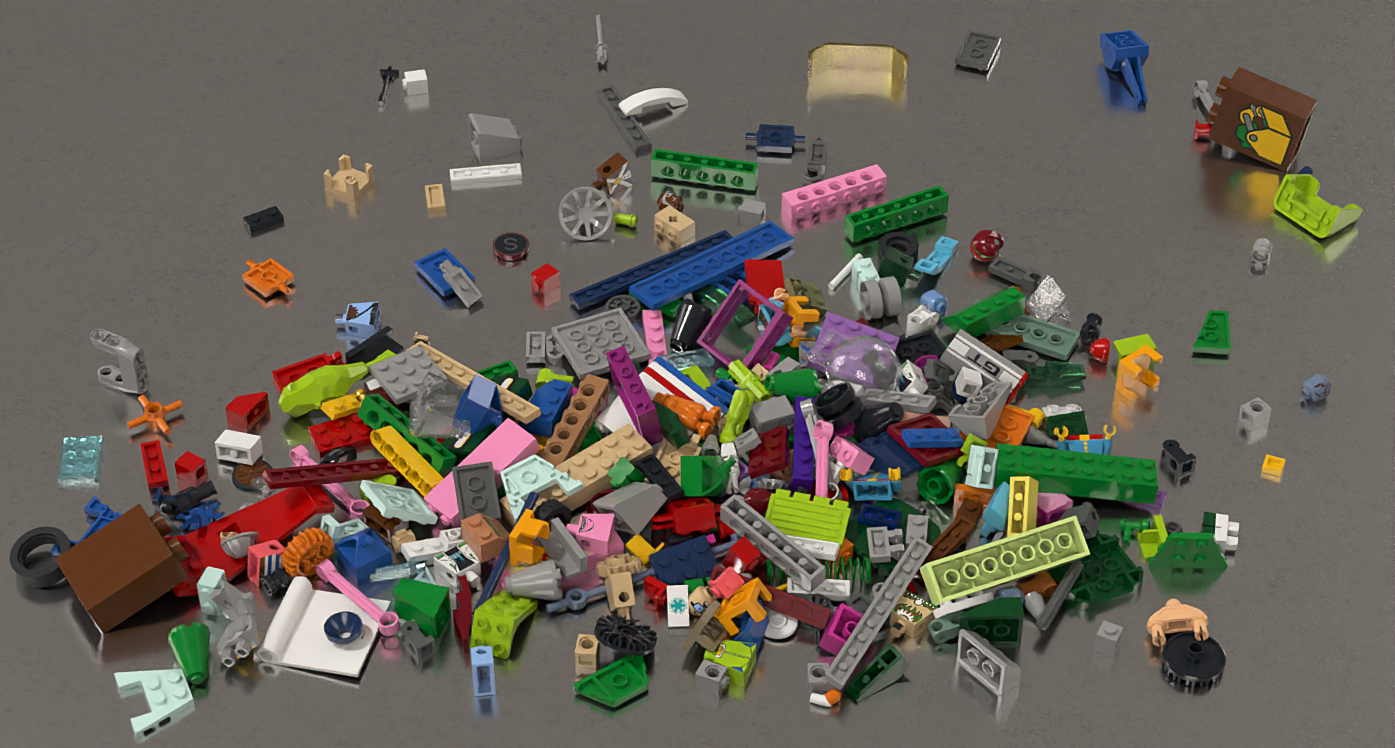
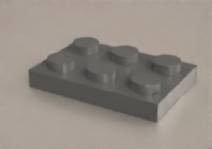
M969 30L955 57V64L988 70L1000 45L1001 36Z
M492 461L452 467L460 524L461 520L477 513L497 519L498 521L501 520Z

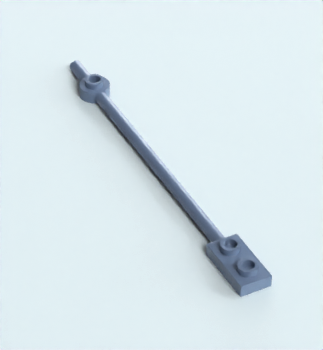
M737 533L732 534L731 542L711 548L713 555L727 552L742 537ZM653 568L632 575V584L643 581L648 575L656 576ZM603 585L588 591L578 588L571 589L567 592L565 599L547 604V611L550 613L567 606L571 609H581L586 605L587 599L607 593L606 587Z

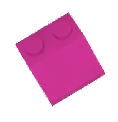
M841 603L831 615L818 646L837 656L863 615Z

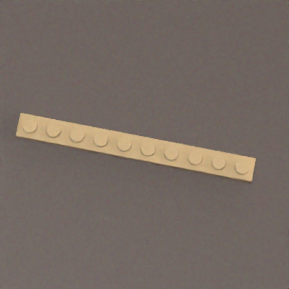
M422 341L406 349L407 351L421 346L448 380L464 389L468 387L475 374L485 378ZM497 384L502 411L525 424L532 422L541 415L539 407Z

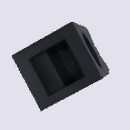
M1169 439L1163 442L1161 458L1178 477L1195 471L1196 457L1192 453L1187 455L1180 448L1179 442Z

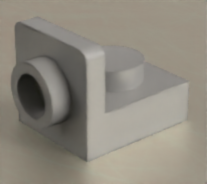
M754 428L733 440L738 457L740 459L743 457L746 462H749L746 452L756 448L761 443Z

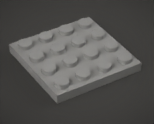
M622 308L551 328V334L580 380L585 379L587 374L597 376L610 372L606 353L623 345L633 364L651 359V353Z

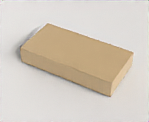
M426 185L425 194L428 213L446 211L443 185Z

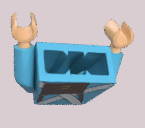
M777 288L774 291V297L771 296L769 300L780 307L778 300H787L789 294L784 293L786 289ZM765 304L759 305L757 328L760 334L763 333L776 314ZM788 325L774 347L787 344L794 339V336H805L807 332H800L804 325H794L792 332Z

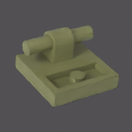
M791 277L785 280L787 288L785 293H788L789 296H806L809 302L806 305H799L802 309H816L821 315L826 314L828 309L820 287L817 284Z

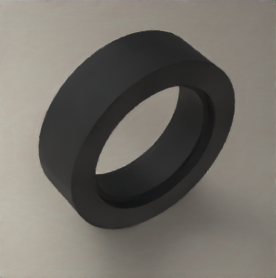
M49 526L38 527L26 532L14 543L9 557L10 564L23 584L34 588L51 586L66 577L56 561L41 570H30L24 565L28 554L41 545H58L61 548L60 555L72 548L71 542L62 530Z

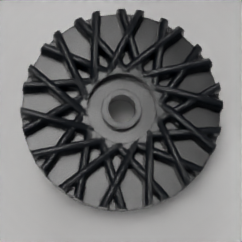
M614 614L611 616L607 615L606 617L602 615V617H599V620L597 619L594 635L605 647L620 654L643 656L654 651L658 639L656 636L657 632L650 630V626L646 624L639 625L640 620L632 618L631 622H627L626 615L624 617L619 615L616 619Z
M1183 632L1172 636L1166 641L1162 650L1161 661L1162 666H1165L1164 671L1167 672L1168 676L1172 673L1173 680L1178 679L1179 684L1181 679L1186 680V686L1191 684L1194 687L1195 682H1200V687H1202L1203 684L1208 686L1209 680L1212 683L1215 680L1218 681L1219 676H1222L1224 672L1226 655L1216 640L1208 636L1203 641V637L1200 635L1201 641H1198L1195 638V632Z

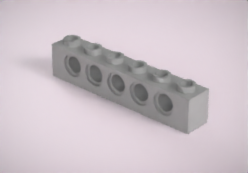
M734 494L720 506L721 521L741 537L745 536L764 556L811 593L825 580V566L737 495Z

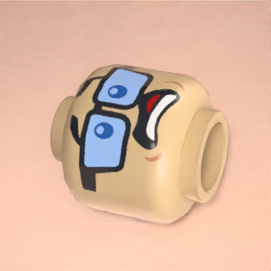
M699 586L688 596V606L691 614L701 617L713 600L717 601V598L710 591L711 587Z

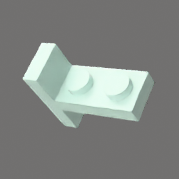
M329 514L322 517L320 529L324 530L334 543V553L331 554L332 559L335 557L336 543L369 528L359 518L339 524Z

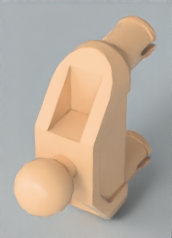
M1177 599L1168 600L1166 606L1154 613L1147 622V630L1152 635V642L1155 646H1159L1158 640H1160V644L1163 646L1166 643L1165 634L1194 630L1195 638L1198 641H1201L1200 635H1202L1203 641L1209 636L1206 628L1208 618L1205 613L1195 607L1181 604Z

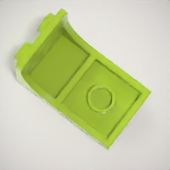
M506 590L497 592L475 609L470 648L491 646L493 656L503 659L508 658L518 625L537 609L538 601L530 597L506 593Z

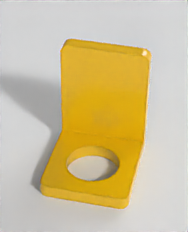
M638 534L625 547L635 557H639L641 563L645 565L649 561L648 556L658 552L665 544L662 542L654 549Z

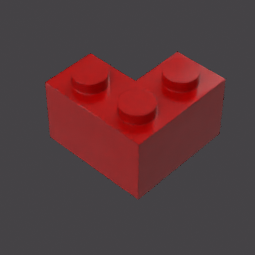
M743 536L729 548L722 565L726 569L729 566L733 567L737 573L753 574L754 568L758 564L762 566L767 561V557Z

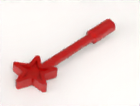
M1027 372L1024 373L1006 400V405L1011 404L1020 387H1023L1029 377Z

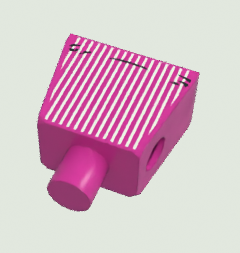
M1038 492L1036 521L1043 526L1057 522L1068 508H1072L1073 500L1064 494Z

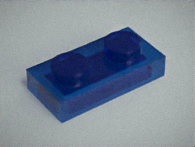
M863 503L857 516V522L875 527L887 526V530L898 529L902 519V512Z

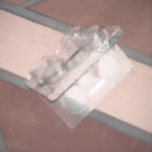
M1048 275L1028 299V305L1038 319L1049 322L1053 316L1068 319L1071 316V312L1064 304L1068 297L1053 276Z

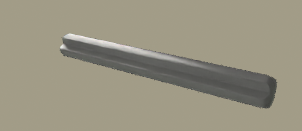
M1080 560L1072 562L1035 623L1039 631L1048 628L1083 570L1084 565L1081 564Z

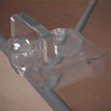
M263 476L251 480L254 496L263 494L264 499L276 494V489L270 490Z

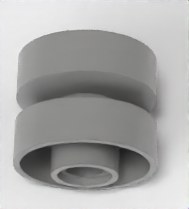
M894 276L880 278L879 283L875 279L860 283V302L867 320L881 318L883 312L887 317L901 314V293Z

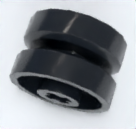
M848 382L837 384L826 390L814 403L817 413L824 417L823 421L833 424V430L849 425L865 409L863 402L858 396H855V390Z

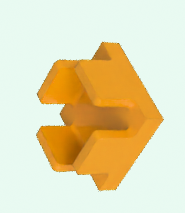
M526 509L509 535L510 565L518 567L521 562L538 564L545 553V548L533 543L537 537L549 538V523L535 519L534 511Z

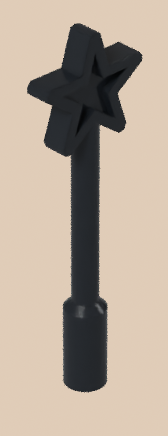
M391 66L387 69H380L382 80L385 79L377 102L379 106H384L389 80H394V76L399 74V70H392Z

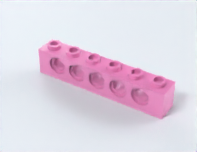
M876 164L782 193V209L792 220L886 190L887 176Z

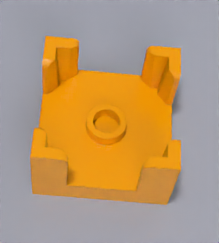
M789 296L787 300H784L782 310L793 317L789 324L791 332L794 325H804V322H818L820 313L816 309H802L799 306L806 305L809 302L806 296ZM794 336V339L788 343L791 347H799V341L814 342V339Z
M1146 344L1119 361L1115 389L1133 401L1138 398V395L1129 389L1133 385L1142 381L1150 388L1158 386L1160 378L1149 370L1150 359L1152 358L1161 364L1163 356Z
M758 577L742 585L732 596L722 601L717 619L731 636L739 632L738 627L731 618L735 616L736 618L741 617V614L746 610L755 622L765 619L766 611L759 604L757 598L759 595L764 601L767 600L769 602L772 595Z

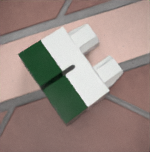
M1204 511L1201 533H1213L1217 544L1222 549L1223 555L1225 554V549L1236 551L1238 537L1232 536H1238L1239 523L1228 522L1229 515Z

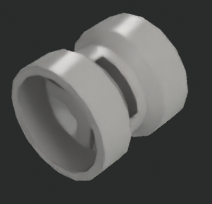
M1259 238L1255 241L1251 255L1255 262L1260 264L1268 262L1273 246L1271 241L1266 238Z

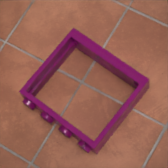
M739 279L727 298L722 302L716 314L711 318L710 323L702 332L697 343L729 366L733 360L716 348L714 343L750 293L776 312L743 360V363L752 370L758 363L760 365L763 364L793 320V317L749 284Z
M624 345L607 352L606 356L614 387L636 431L651 446L662 442L663 437L656 408Z

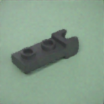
M999 256L989 265L988 272L1021 286V289L1030 293L1034 291V284H1041L1042 273L1033 268H1024Z

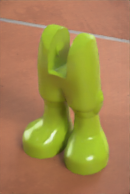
M736 390L734 392L719 442L734 443L733 440L743 434V426L748 420L753 406L754 393L752 391Z

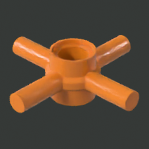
M141 395L138 400L145 408L144 415L127 422L128 429L130 430L147 422L148 426L152 428L160 427L165 435L170 434L171 429L165 422V415L182 408V402L178 400L162 407L161 403L149 402L145 395Z

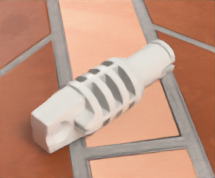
M724 443L721 446V457L724 463L729 457H733L736 460L729 473L730 478L726 492L732 494L733 488L734 494L739 492L737 478L740 475L738 456L734 443Z

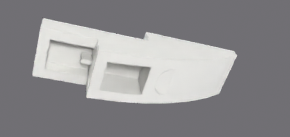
M461 527L440 531V535L437 538L404 543L401 546V551L408 563L424 561L426 566L434 564L433 557L464 542Z

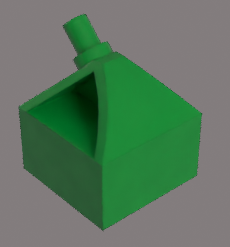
M680 456L681 488L684 490V496H721L727 487L730 478L729 473L736 460L733 457H729L724 463L721 456Z

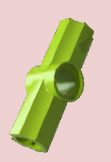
M738 359L730 363L728 372L738 382L740 389L750 390L754 393L755 402H762L772 398L773 394L765 390L762 383L763 380L741 360Z

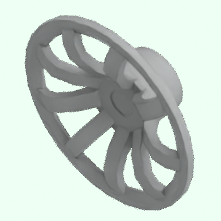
M579 187L565 195L560 203L558 215L560 224L568 235L578 240L589 241L599 238L608 230L613 218V210L609 199L600 190L592 187ZM588 191L585 204H582L577 194L578 192ZM592 192L601 197L593 206L590 205ZM572 195L578 204L577 208L566 203ZM605 202L608 212H596L595 209ZM563 208L573 211L575 215L563 218ZM596 217H608L606 225H601L595 220ZM577 220V224L571 232L565 223ZM591 223L601 230L592 236L589 225ZM581 225H585L586 236L576 234Z

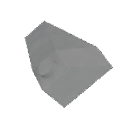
M993 381L981 389L978 396H970L967 398V403L955 406L949 413L948 420L967 437L971 433L982 440L988 439L996 428L1011 391L1012 382Z

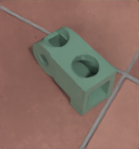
M963 610L937 618L929 623L928 631L935 643L941 644L948 639L958 637L960 614L964 613Z

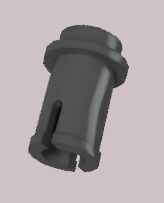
M909 497L903 500L926 516L928 508L924 503L919 504Z

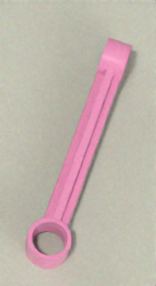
M819 420L813 430V437L817 440L816 496L827 498L829 440L833 434V424Z
M299 445L289 451L290 458L297 467L318 465L311 459L308 450L303 445ZM339 483L322 484L350 510L352 520L359 518L364 522L363 512L356 513L354 511L368 507L369 503L367 501L356 500Z
M325 559L315 566V570L322 581L332 583L378 622L381 634L391 636L400 630L398 615L394 612H384L341 576L331 561ZM387 622H395L392 625L384 626Z

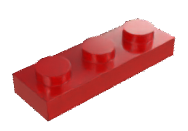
M160 440L140 443L149 489L169 486Z

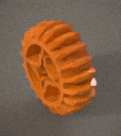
M315 527L311 529L306 528L304 532L299 531L296 537L293 536L291 542H287L288 547L283 549L285 553L281 556L283 559L281 563L285 571L293 578L297 576L311 578L312 575H317L315 570L317 564L325 559H332L331 554L334 553V543L324 530L316 529Z

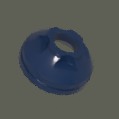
M343 611L335 613L324 624L325 635L333 643L350 644L361 635L362 620L353 612ZM344 632L351 634L347 638L339 637Z

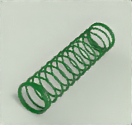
M842 557L839 559L838 572L836 571V561H831L830 572H828V562L823 559V566L826 562L827 579H831L834 562L835 580H839L841 561L843 580H847L850 561L852 583L855 581L857 561L860 583L863 582L866 561V583H870V557L864 558L862 574L858 557L855 560L854 574L850 557L847 560L846 573ZM768 558L767 581H773L776 565L774 564L772 575L771 560ZM778 567V578L779 581H781L783 576V570L781 569L780 576V568Z

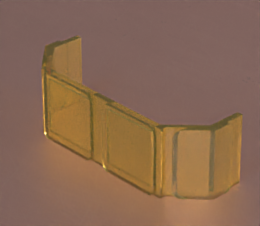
M824 43V45L817 46L808 52L807 81H809V86H811L812 77L824 70L890 72L903 81L902 90H905L908 74V55L890 45Z

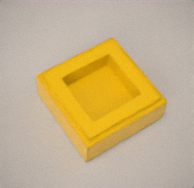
M1266 454L1261 472L1281 477L1286 459Z

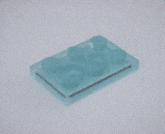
M102 436L62 438L57 475L58 485L98 483L103 447Z
M418 560L399 565L392 564L375 569L376 573L370 574V580L373 583L415 575L426 571L425 563L418 564Z

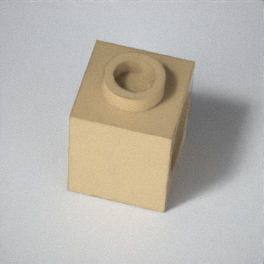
M578 634L575 648V667L596 669L600 642L596 639L595 635Z

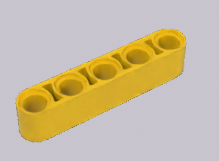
M386 426L371 432L370 440L372 444L424 497L444 479L392 426Z

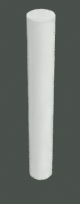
M858 253L828 284V287L834 290L852 271V261L863 259V256Z

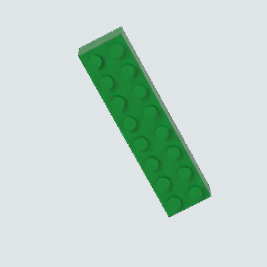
M1000 443L996 445V449H999L994 478L995 488H998L1003 482L1010 485V477L1030 476L1039 482L1038 492L1146 504H1154L1159 487L1156 460Z

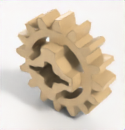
M628 553L611 554L610 557L603 559V561H598V564H596L598 576L607 577L610 574L630 571L632 575L635 571H640L641 561L639 557H635V555L630 556Z

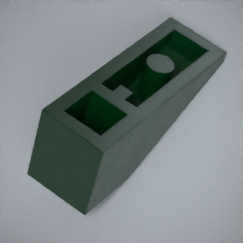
M890 643L844 688L859 702L897 681L911 665Z

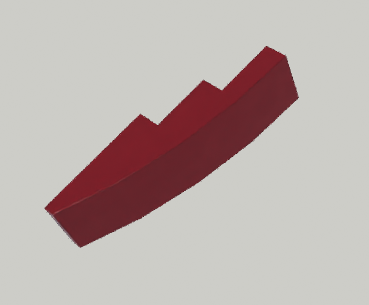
M464 575L458 577L459 593H455L457 609L452 611L454 627L463 652L466 654L470 648L473 614L470 588L467 577Z

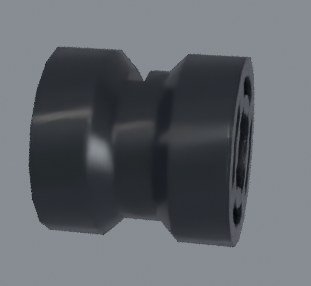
M278 568L273 571L272 575L262 577L261 584L266 593L272 596L277 593L278 589L288 587L289 580L285 572Z

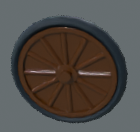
M257 459L253 465L239 463L232 471V480L236 486L245 490L260 489L267 485L262 476L264 470L273 468L269 463Z

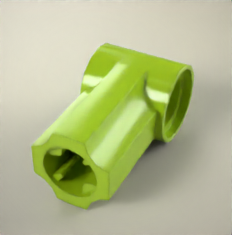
M543 368L539 371L534 386L537 390L556 379L572 383L574 388L575 377L558 375L550 369Z

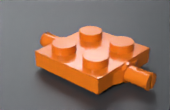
M272 258L259 264L255 263L252 259L246 261V265L251 269L242 274L243 281L264 297H268L278 290L282 291L285 295L291 293V288L286 285L295 281L294 274Z

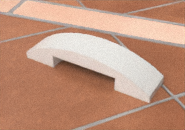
M655 88L628 97L619 103V107L626 116L642 113V107L667 102L672 107L688 104V100L681 91L671 88Z

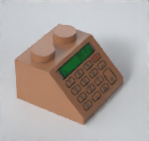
M477 513L461 520L462 539L481 563L501 554L510 534L497 519Z

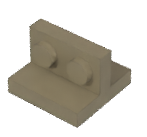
M715 599L700 617L681 648L686 652L690 651L696 641L705 649L714 652L727 635L728 631L714 617L721 605Z

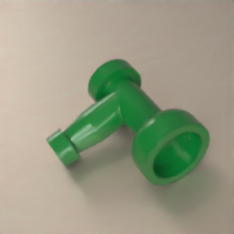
M1121 519L1120 531H1124L1122 543L1130 544L1132 530H1141V532L1143 530H1150L1151 520L1143 519L1141 522H1131Z

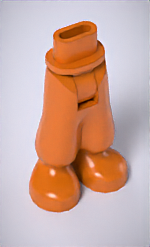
M657 392L653 399L677 413L681 424L690 431H697L703 440H706V437L712 434L713 426L716 427L722 412L721 407L713 406L707 411L706 407L700 403L668 393L664 395Z

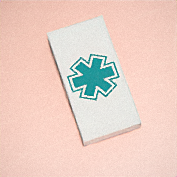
M688 585L667 586L668 628L689 627Z

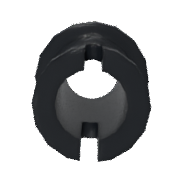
M670 534L669 537H666V545L669 548L692 540V534L684 536Z

